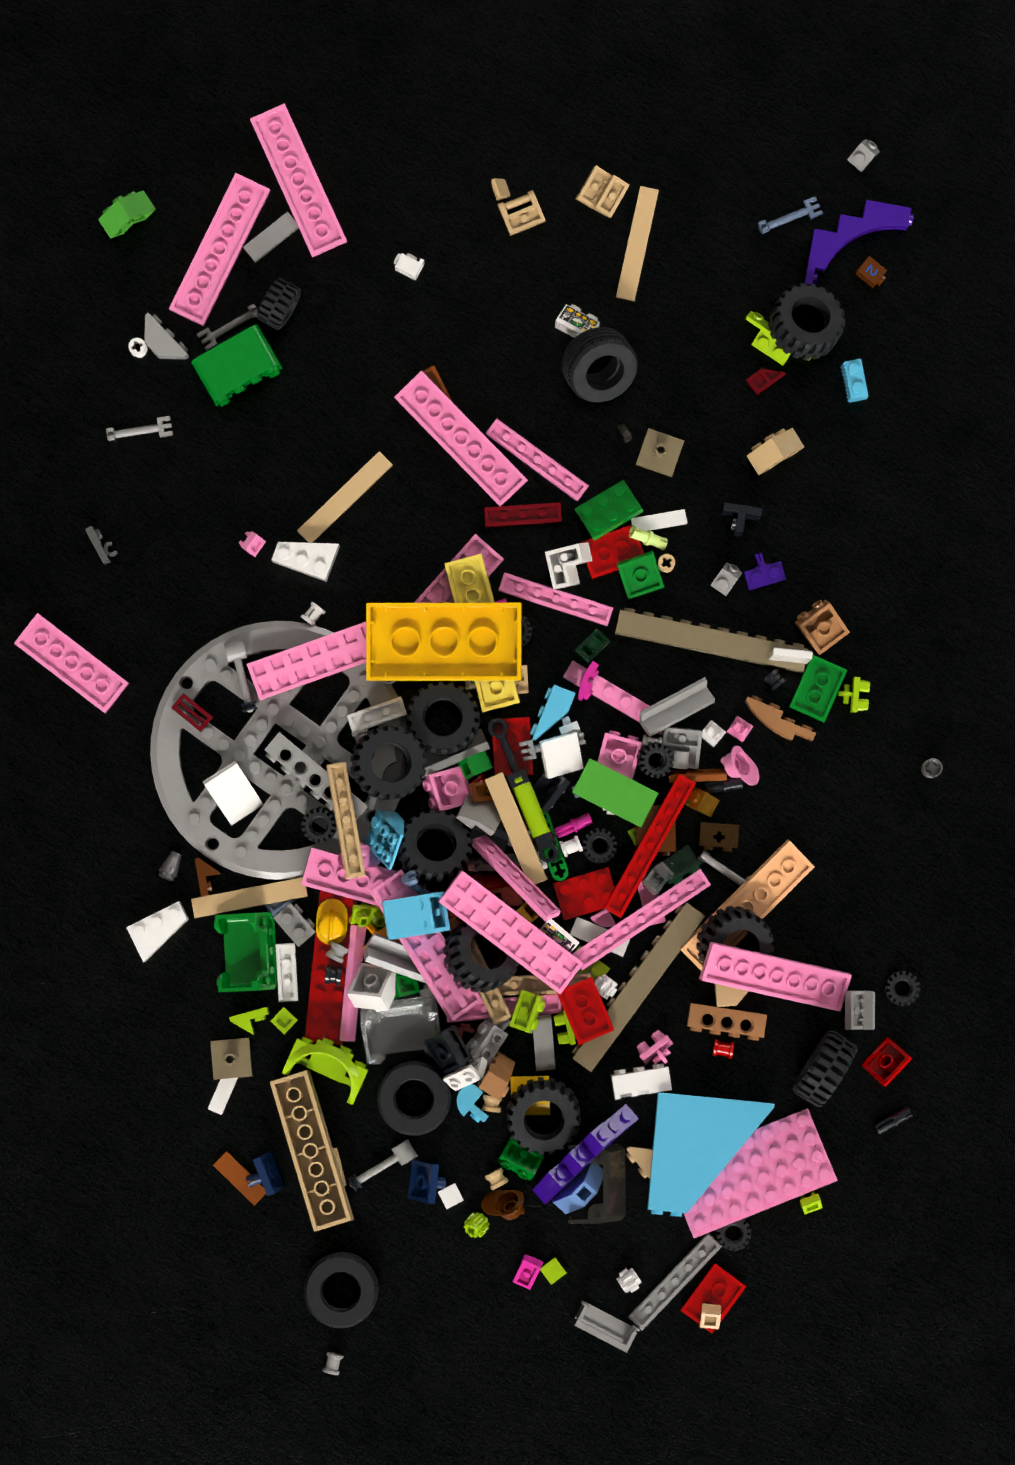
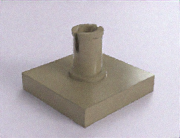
M648 428L636 465L672 477L684 440Z
M249 1038L210 1041L214 1080L253 1076Z

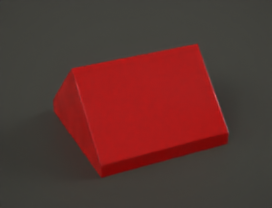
M887 1037L864 1061L862 1067L881 1085L886 1087L912 1058Z

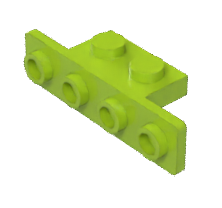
M751 311L745 319L761 329L751 345L781 365H784L790 353H784V349L775 344L776 339H772L770 335L772 330L768 327L769 322L764 320L761 314Z

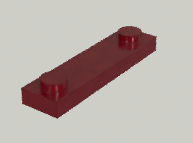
M561 502L484 508L485 527L562 522Z

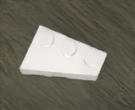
M278 542L272 562L327 582L340 545L332 543Z
M176 902L126 928L143 962H146L189 918L181 902Z
M664 1063L654 1064L652 1069L646 1070L645 1066L635 1067L633 1072H626L625 1069L616 1070L611 1075L615 1100L623 1097H634L642 1094L672 1090L669 1067H664Z

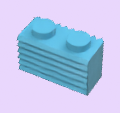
M861 359L844 362L841 366L843 369L841 372H843V379L845 380L848 402L867 399L868 391Z

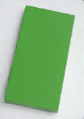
M589 759L572 792L639 827H642L659 794L592 759Z

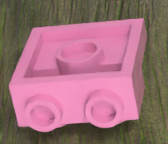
M610 730L609 734H604L597 762L633 780L638 761L637 755L640 754L638 751L641 749L642 742H639L638 737L628 735V738L620 737L621 733Z
M460 766L424 777L423 788L426 792L428 791L430 796L428 805L431 810H435V813H439L440 810L446 811L463 805L469 793L468 779L465 780Z

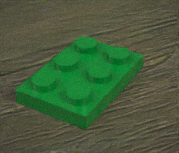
M622 480L576 507L575 512L595 541L643 513V509L625 481Z
M812 655V660L809 661L789 708L825 723L847 673V669Z

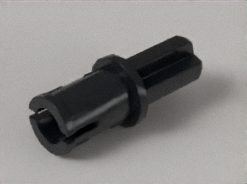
M741 778L704 783V790L707 793L721 791L726 793L729 790L743 789Z
M905 1106L893 1114L890 1113L887 1118L876 1123L875 1128L879 1134H882L894 1126L898 1127V1124L913 1117L908 1106Z

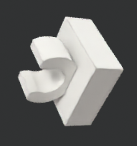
M569 716L561 718L564 725L559 727L561 735L573 731L577 732V734L581 733L577 721L571 723Z
M711 720L703 729L702 738L714 747L726 732Z

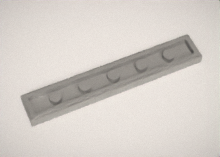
M707 1233L628 1317L643 1330L715 1255L722 1245Z

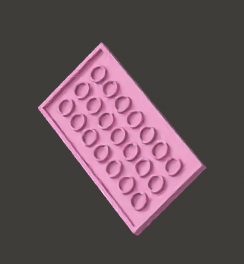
M808 1108L754 1131L687 1213H684L693 1238L838 1181Z

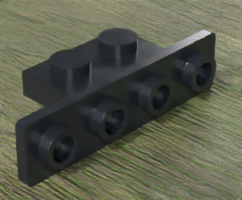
M544 769L532 787L541 809L547 813L553 808L561 794L566 791L570 782L562 777L563 775L548 779ZM517 804L522 819L525 821L519 804Z

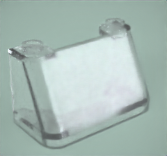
M427 996L424 998L396 1000L392 1002L389 1011L360 1009L367 1064L382 1063L386 1059V1054L424 1049L425 1054L431 1056L424 1041L441 1032L438 1004L435 997Z

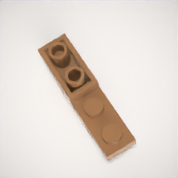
M754 695L751 698H746L745 702L753 714L776 734L790 741L793 740L794 735L810 741L814 740L816 733L812 732L813 728L802 724V727L795 725V721L787 717L784 720L781 719L783 711L779 710L780 706L769 703V705L762 703L763 699Z

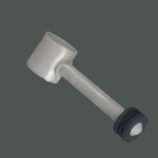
M243 639L224 643L228 662L234 661L244 700V704H241L242 709H244L242 712H253V710L258 708L255 707L256 701L251 700L242 659L247 658Z
M407 1139L392 1148L394 1155L358 1177L355 1174L351 1178L348 1177L350 1187L357 1191V1188H362L361 1183L397 1161L402 1166L417 1157L418 1155L409 1140Z

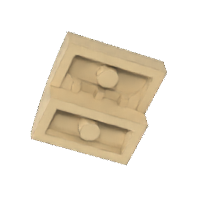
M594 166L576 199L611 218L627 191L629 184L615 175H610L598 166Z

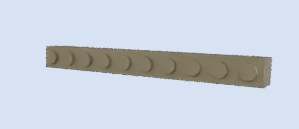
M624 608V611L620 610L615 631L617 635L800 673L804 672V663L769 660V653L775 647L808 651V649L804 648L803 644L793 643V646L785 644L786 641L774 639V642L767 641L765 636L756 635L755 638L748 637V633L737 631L736 634L729 633V629L718 627V630L710 629V625L699 623V626L691 625V621L681 619L680 622H676L669 616L657 618L654 617L653 613L643 612V615L635 613L636 610Z
M687 902L677 907L674 912L677 915L673 921L670 919L663 927L665 931L662 936L657 935L651 943L654 947L650 952L648 950L645 951L640 958L643 962L639 967L634 966L629 973V976H631L627 983L623 981L617 990L620 992L616 998L612 997L607 1003V1013L614 1031L582 1045L577 1044L571 1052L574 1054L572 1058L590 1072H592L680 952V948L688 941L705 916Z

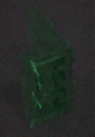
M689 845L684 846L662 861L675 874L673 878L667 881V884L672 883L675 886L684 880L683 875L686 873L692 875L701 869L699 865L702 862L697 859Z

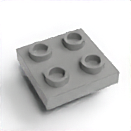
M676 727L664 729L662 744L667 746L673 753V768L698 769L702 730Z

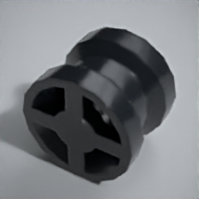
M778 668L763 679L765 683L771 686L770 689L772 691L787 680L785 676L779 673L780 670Z
M327 965L324 984L334 983L336 986H340L343 967L333 968L331 965Z

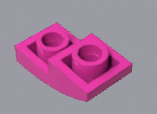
M594 661L589 665L582 679L578 693L579 701H582L583 698L587 700L593 693V690H591L593 685L588 679L593 680L599 673L597 670L599 665Z

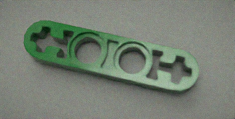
M542 810L543 815H546V822L550 825V832L553 834L554 842L559 850V857L553 863L562 860L563 864H559L561 869H565L563 877L555 876L554 872L557 871L556 865L551 867V863H548L552 877L557 881H563L568 877V868L548 812L546 813ZM547 848L544 851L545 858L550 859L548 852L551 848Z

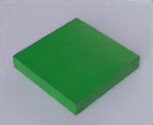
M653 551L616 563L628 600L664 588Z

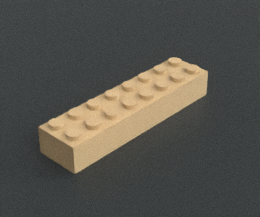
M306 1070L271 1081L270 1085L314 1232L354 1220L310 1071Z

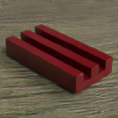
M184 693L171 707L172 710L199 732H202L213 719L209 713ZM182 700H186L195 709H197L200 713L207 717V719L203 720L199 715H197L194 711L187 707L182 702ZM180 705L189 714H191L200 723H202V725L199 726L197 723H195L191 718H189L180 709H178L177 706Z

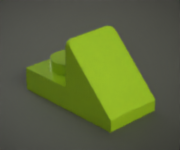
M268 1007L229 1017V1019L234 1024L254 1035L255 1032L251 1019H254L255 1022L265 1020V1015L270 1013Z

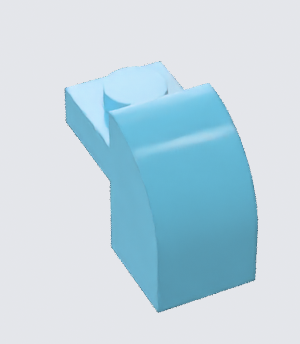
M472 1083L460 1089L457 1096V1107L463 1116L470 1111V1116L478 1123L480 1120L485 1122L489 1115L474 1104L484 1091Z

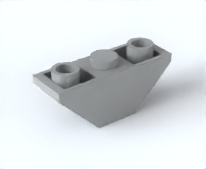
M147 313L145 315V344L159 359H187L189 356L186 353L188 349L182 342L177 343L173 339L175 335L168 328L166 330L160 325L162 321L155 314L151 316Z

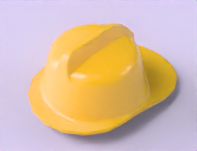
M327 899L318 907L316 933L319 940L324 944L331 945L332 941L340 943L346 936L348 914L347 908L341 901Z

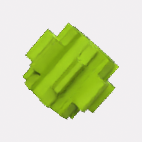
M472 1213L464 1222L465 1232L470 1237L477 1238L479 1236L481 1238L489 1229L488 1218L482 1213Z

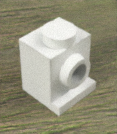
M398 253L394 260V264H396L395 270L416 280L424 266V260L420 259L418 262L417 257L409 253L407 255Z

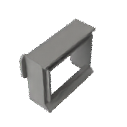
M582 1300V1305L575 1317L577 1319L575 1326L627 1353L637 1334L636 1330L640 1331V1328L635 1325L631 1326Z

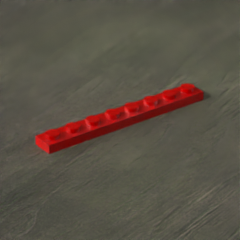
M680 773L678 774L604 909L620 918L622 917L696 784L694 781Z

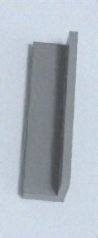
M704 677L642 710L639 723L648 736L651 737L713 704L715 698L707 688V679Z
M478 729L476 737L472 740L473 742L467 745L461 752H455L453 755L444 754L443 756L429 752L424 753V758L427 759L425 776L455 765L467 757L490 750L482 729Z
M376 933L371 936L363 949L365 962L426 983L401 942L388 940L387 937Z

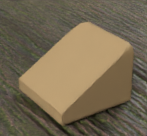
M492 179L491 185L496 200L500 201L509 198L510 192L505 179Z
M703 1303L701 1307L700 1328L719 1329L721 1305Z

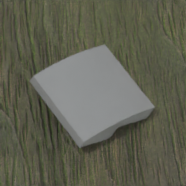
M470 792L467 794L456 817L472 829L476 825L490 836L495 833L501 821L494 801L472 803Z

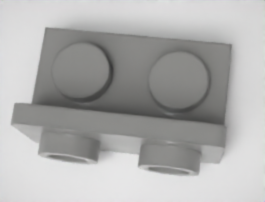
M289 903L274 919L299 947L316 933L314 930L316 926L309 918L305 920L301 915L303 910L297 904Z

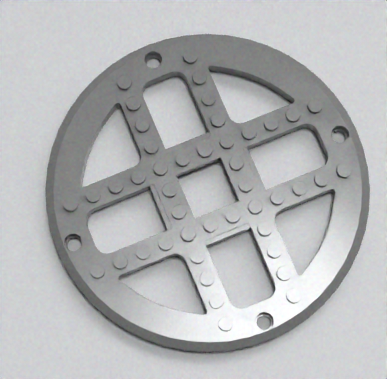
M269 621L242 626L226 632L200 648L183 664L169 683L158 705L151 734L150 756L152 774L160 801L177 830L194 848L215 863L234 872L263 879H297L304 876L312 847L335 854L341 852L337 831L329 840L304 848L284 851L259 849L262 841L286 809L295 808L306 815L307 812L314 808H327L304 791L307 785L303 788L295 781L297 777L293 773L290 775L286 773L283 776L253 755L274 725H279L306 745L303 752L319 766H322L325 760L332 764L346 762L348 775L351 778H355L350 768L352 767L350 760L353 754L341 747L338 742L339 734L349 722L347 715L356 712L364 699H368L372 707L398 698V695L392 684H386L382 681H366V663L346 669L341 672L349 677L350 684L324 722L319 726L290 705L304 685L259 700L254 684L246 679L251 700L256 701L255 707L258 709H256L235 740H232L210 723L202 732H199L172 710L171 707L183 693L194 701L205 685L211 681L220 683L243 700L238 675L234 669L229 667V664L232 662H228L224 643L243 639L246 655L250 656L267 651H285L334 633L327 629L294 621ZM186 678L191 679L193 682L190 689H184L182 686V682ZM183 699L182 702L194 711L193 706ZM180 705L177 706L178 709H180L184 714L191 718L195 723H197L199 726L202 725V723H200L196 718L189 714ZM405 716L378 725V728L399 726L408 731ZM183 729L220 754L222 764L217 772L236 761L245 777L270 795L240 837L231 838L212 824L211 815L218 805L206 787L197 800L193 802L181 767L180 746ZM394 746L397 762L389 765L384 770L382 780L394 781L400 778L405 771V757L396 746ZM297 763L295 770L298 773H303L306 770L305 763ZM368 793V798L365 801L368 808L356 822L360 842L365 844L366 835L371 827V822L368 819L369 814L376 812V809L394 812L400 798L379 800V798L369 796ZM315 818L314 822L326 830V821L323 818ZM212 838L217 839L219 843L218 847L214 850L208 847V841Z

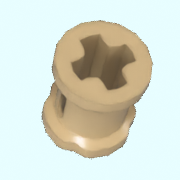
M670 554L662 555L658 560L659 570L666 573L673 570L675 566L674 557ZM663 559H665V561H671L669 564V568L667 566H662Z

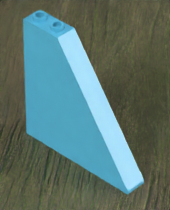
M658 1092L647 1210H651V1214L663 1215V1211L671 1212L670 1216L682 1217V1213H687L773 1110L774 1104Z

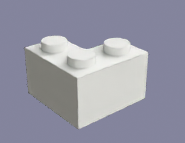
M588 542L545 552L553 589L580 584L576 565L593 561Z

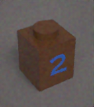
M869 256L857 270L856 275L874 288L876 284L880 286L886 279L884 274L887 270Z

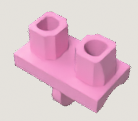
M657 1030L651 1036L655 1041L653 1046L649 1047L645 1041L637 1046L640 1058L645 1064H648L650 1061L657 1064L661 1060L664 1064L668 1062L665 1057L670 1054V1051L667 1048L673 1043L667 1035L665 1036Z

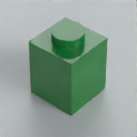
M486 751L458 762L465 780L493 768Z

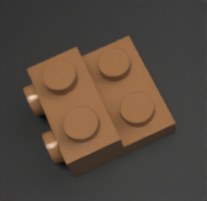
M826 600L815 602L812 605L813 609L808 613L805 611L797 616L798 620L795 622L818 655H821L850 633L832 605Z

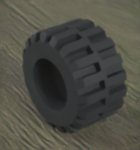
M281 277L275 280L260 304L257 319L276 330H280L292 315L299 301L301 289Z

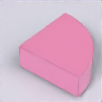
M606 909L590 917L594 923L602 927L616 925L611 914Z

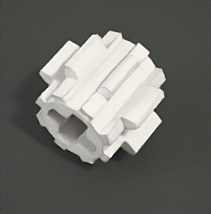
M605 974L602 977L598 976L594 981L599 994L605 999H608L609 996L613 997L617 991L616 987L618 984Z
M627 1268L619 1273L620 1276L616 1278L626 1293L629 1291L633 1293L639 1288L638 1285L642 1283L633 1268L629 1270Z

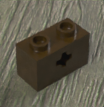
M700 822L698 846H702V850H714V847H722L721 851L733 852V848H738L739 825ZM717 832L724 836V839L720 840L719 843H717V839H713V835H717Z

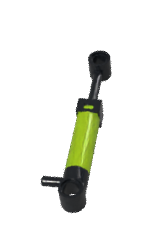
M493 719L488 725V731L496 739H499L512 774L508 775L507 778L534 841V848L543 862L553 863L559 857V850L543 815L526 769L519 770L506 738L509 731L508 724L502 719ZM497 723H501L503 731L497 734L494 732V726ZM547 848H551L554 851V855L550 859L544 856V851Z

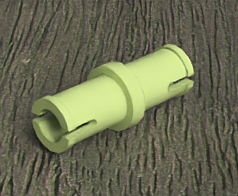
M632 526L629 531L631 533L629 534L630 538L639 540L644 545H652L661 550H664L667 546V543H665L668 541L667 538L655 535L650 530L645 531Z

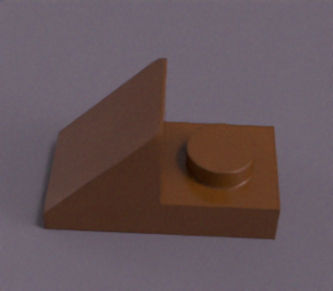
M195 858L201 897L209 896L210 891H213L211 880H208L207 877L222 873L201 858Z

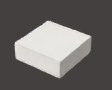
M456 1183L438 1191L446 1209L464 1201Z

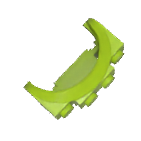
M302 1037V1039L297 1038L282 1074L289 1076L293 1066L296 1063H300L324 1076L349 1085L351 1092L347 1103L353 1105L368 1072V1069L365 1068L366 1064L357 1060L353 1063L354 1054H351V1049L342 1045L338 1048L333 1045V1041L323 1037V1040L318 1039L317 1043L313 1045V1041L306 1037Z

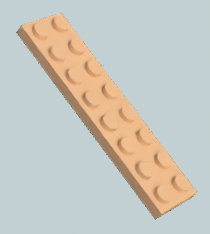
M787 839L717 910L722 909L725 911L728 906H733L734 908L740 906L751 910L763 919L814 866ZM700 926L680 950L702 971L703 962L699 959V951L696 949V943L700 942L697 939V935L703 930ZM747 930L732 932L724 940L723 945L735 947L748 934Z

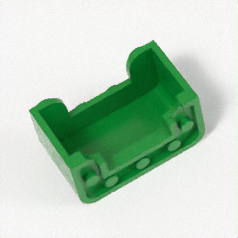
M257 324L203 353L191 362L216 407L228 404L234 392L236 394L241 393L246 389L245 386L250 383L254 385L260 382L264 375L265 377L270 376V378H274L280 374L282 369L279 360Z

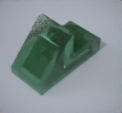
M596 629L575 651L589 664L611 641Z

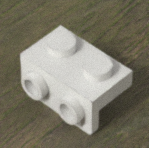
M480 1057L455 1069L453 1073L444 1076L443 1081L454 1091H457L483 1079L488 1061L484 1057Z

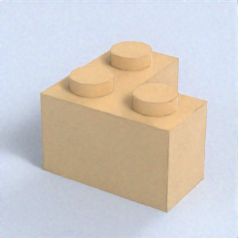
M783 428L777 433L766 437L764 444L760 442L751 448L752 452L747 457L758 475L781 461L796 454L804 448V445L793 428L787 431Z

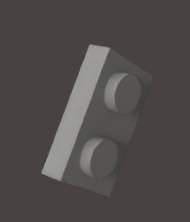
M845 991L846 1030L875 1029L874 991Z
M485 1019L478 1026L476 1034L468 1041L466 1047L471 1057L474 1059L484 1057L488 1061L486 1065L488 1066L508 1034Z

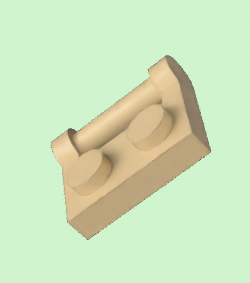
M533 190L507 203L497 204L510 236L546 221ZM531 201V206L508 215L507 210Z

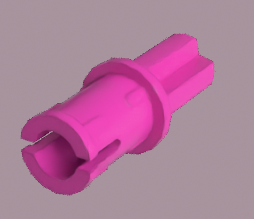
M586 813L573 820L572 818L569 819L570 822L556 827L554 831L556 836L561 838L574 831L577 833V830L593 823L590 815Z

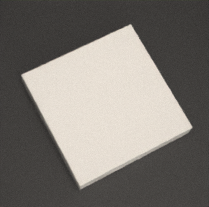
M573 731L539 741L546 778L550 779L584 769L577 732Z

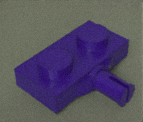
M762 553L755 555L758 566L744 572L749 590L786 580L781 561L772 564L765 563Z

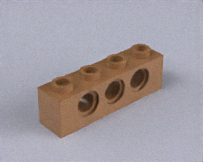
M690 1003L686 1026H689L691 1031L702 1032L703 1028L709 1029L711 1034L721 1035V1031L729 1032L728 1036L740 1038V1034L748 1035L747 1039L759 1041V1037L764 1038L767 1015ZM705 1014H710L713 1018L709 1025H705L702 1022V1017ZM724 1017H730L732 1021L731 1025L727 1028H724L721 1024V1020ZM745 1019L751 1023L750 1028L746 1031L740 1027V1023Z

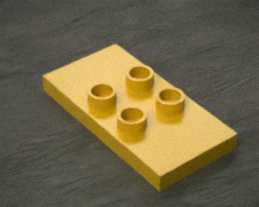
M366 603V681H522V603Z

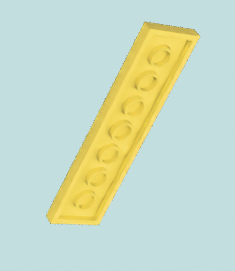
M482 554L444 563L454 603H495ZM475 681L482 712L520 703L515 681Z

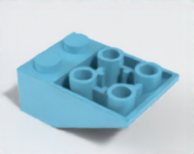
M554 685L553 688H548L545 700H547L546 706H541L537 716L540 718L538 724L534 723L530 733L533 736V741L540 738L561 718L568 714L575 696L574 692Z
M376 809L375 815L371 820L370 830L365 838V845L370 846L371 851L389 870L393 867L404 835V820L397 812Z
M444 892L382 901L388 940L450 930L447 908L438 902Z

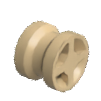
M483 1095L485 1100L482 1106L483 1111L501 1112L499 1105L502 1097L498 1100L491 1095Z
M502 1167L485 1176L486 1180L491 1183L490 1188L492 1190L509 1181L508 1178L504 1177Z

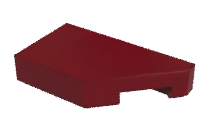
M761 368L747 378L746 382L755 394L759 395L786 374L782 371Z

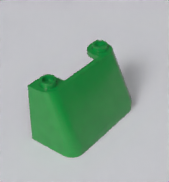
M272 913L215 915L214 928L219 934H224L226 970L225 973H221L217 978L218 992L275 989L278 979L275 920Z

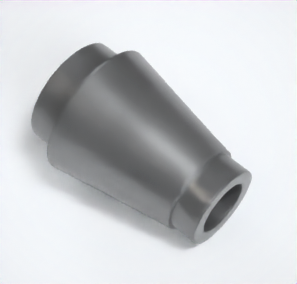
M171 851L159 869V876L173 881L174 877H177L182 855Z

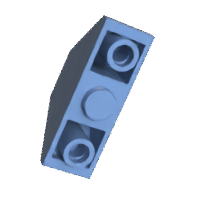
M592 1160L565 1186L552 1202L565 1214L583 1208L597 1194L605 1175V1170Z

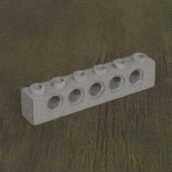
M279 732L265 748V751L268 752L265 756L274 763L276 760L282 764L280 768L288 775L293 773L297 777L295 780L303 788L306 785L311 788L312 791L310 793L318 800L323 798L327 802L325 806L334 812L332 798H328L325 795L326 788L330 787L327 771ZM283 750L291 752V758L287 761L281 759L280 755ZM299 762H303L306 765V770L303 773H298L295 770V766ZM317 774L321 777V782L318 785L310 783L312 775ZM351 792L357 822L368 806Z

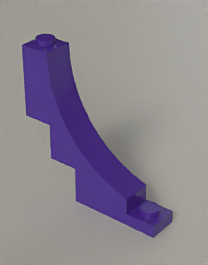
M866 200L862 218L840 214L836 232L814 229L804 279L806 286H809V284L816 285L818 273H815V271L824 273L833 257L854 239L879 230H906L908 225H912L914 214H910L911 208Z

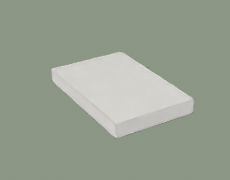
M775 647L769 653V660L807 664L812 660L813 652Z
M236 761L203 781L231 826L264 805Z

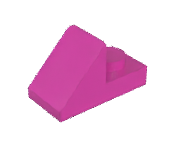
M525 1254L513 1279V1283L530 1290L543 1262Z

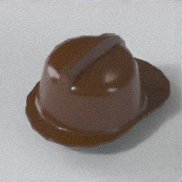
M494 1190L483 1198L481 1207L488 1215L501 1216L506 1220H513L521 1214H525L524 1195L519 1190Z

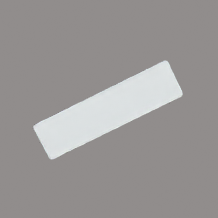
M682 509L632 518L631 522L632 526L648 531L687 524L685 510Z
M238 1078L220 1079L208 1107L209 1110L222 1115Z

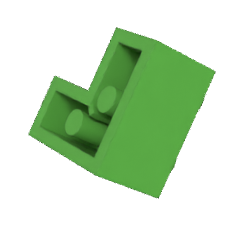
M133 191L126 197L119 196L112 201L113 205L103 210V215L98 220L109 237L113 238L124 234L134 223L146 220L156 209L144 191L137 193Z

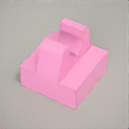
M252 531L246 532L245 535L248 537L244 542L240 540L239 544L245 551L256 557L266 541Z
M737 716L727 730V733L743 742L753 726Z

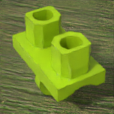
M854 677L852 679V692H850V685L847 684L844 685V691L838 692V696H843V704H849V697H851L850 713L868 710L869 700L859 699V692H869L870 682L860 680V677Z
M362 902L361 905H353L349 922L350 924H358L359 927H366L368 924L383 927L385 918L379 906Z
M563 1011V1013L553 1016L555 1026L566 1024L567 1032L557 1034L559 1044H576L573 1030L565 1012Z

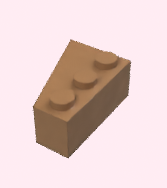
M497 1051L495 1054L497 1058L493 1057L492 1059L494 1064L491 1063L489 1068L486 1066L483 1079L477 1081L476 1084L478 1088L499 1100L500 1097L504 1098L509 1090L507 1085L510 1081L515 1061Z

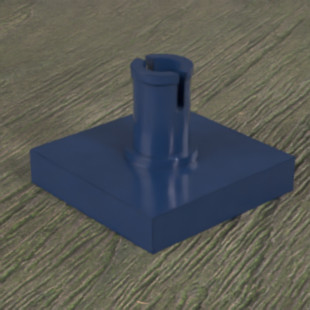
M272 1151L253 1160L257 1172L246 1176V1181L254 1179V1181L247 1183L249 1187L262 1183L267 1196L286 1187Z
M412 1160L408 1199L435 1204L436 1189H444L446 1186L445 1177H438V1164Z

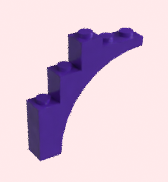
M625 1104L605 1122L601 1123L544 1176L533 1189L535 1194L546 1205L596 1156L639 1119L636 1114Z

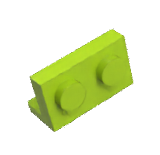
M522 989L509 1026L531 1034L533 1030L536 1031L539 1024L537 1019L539 1012L542 1013L545 1007V997Z

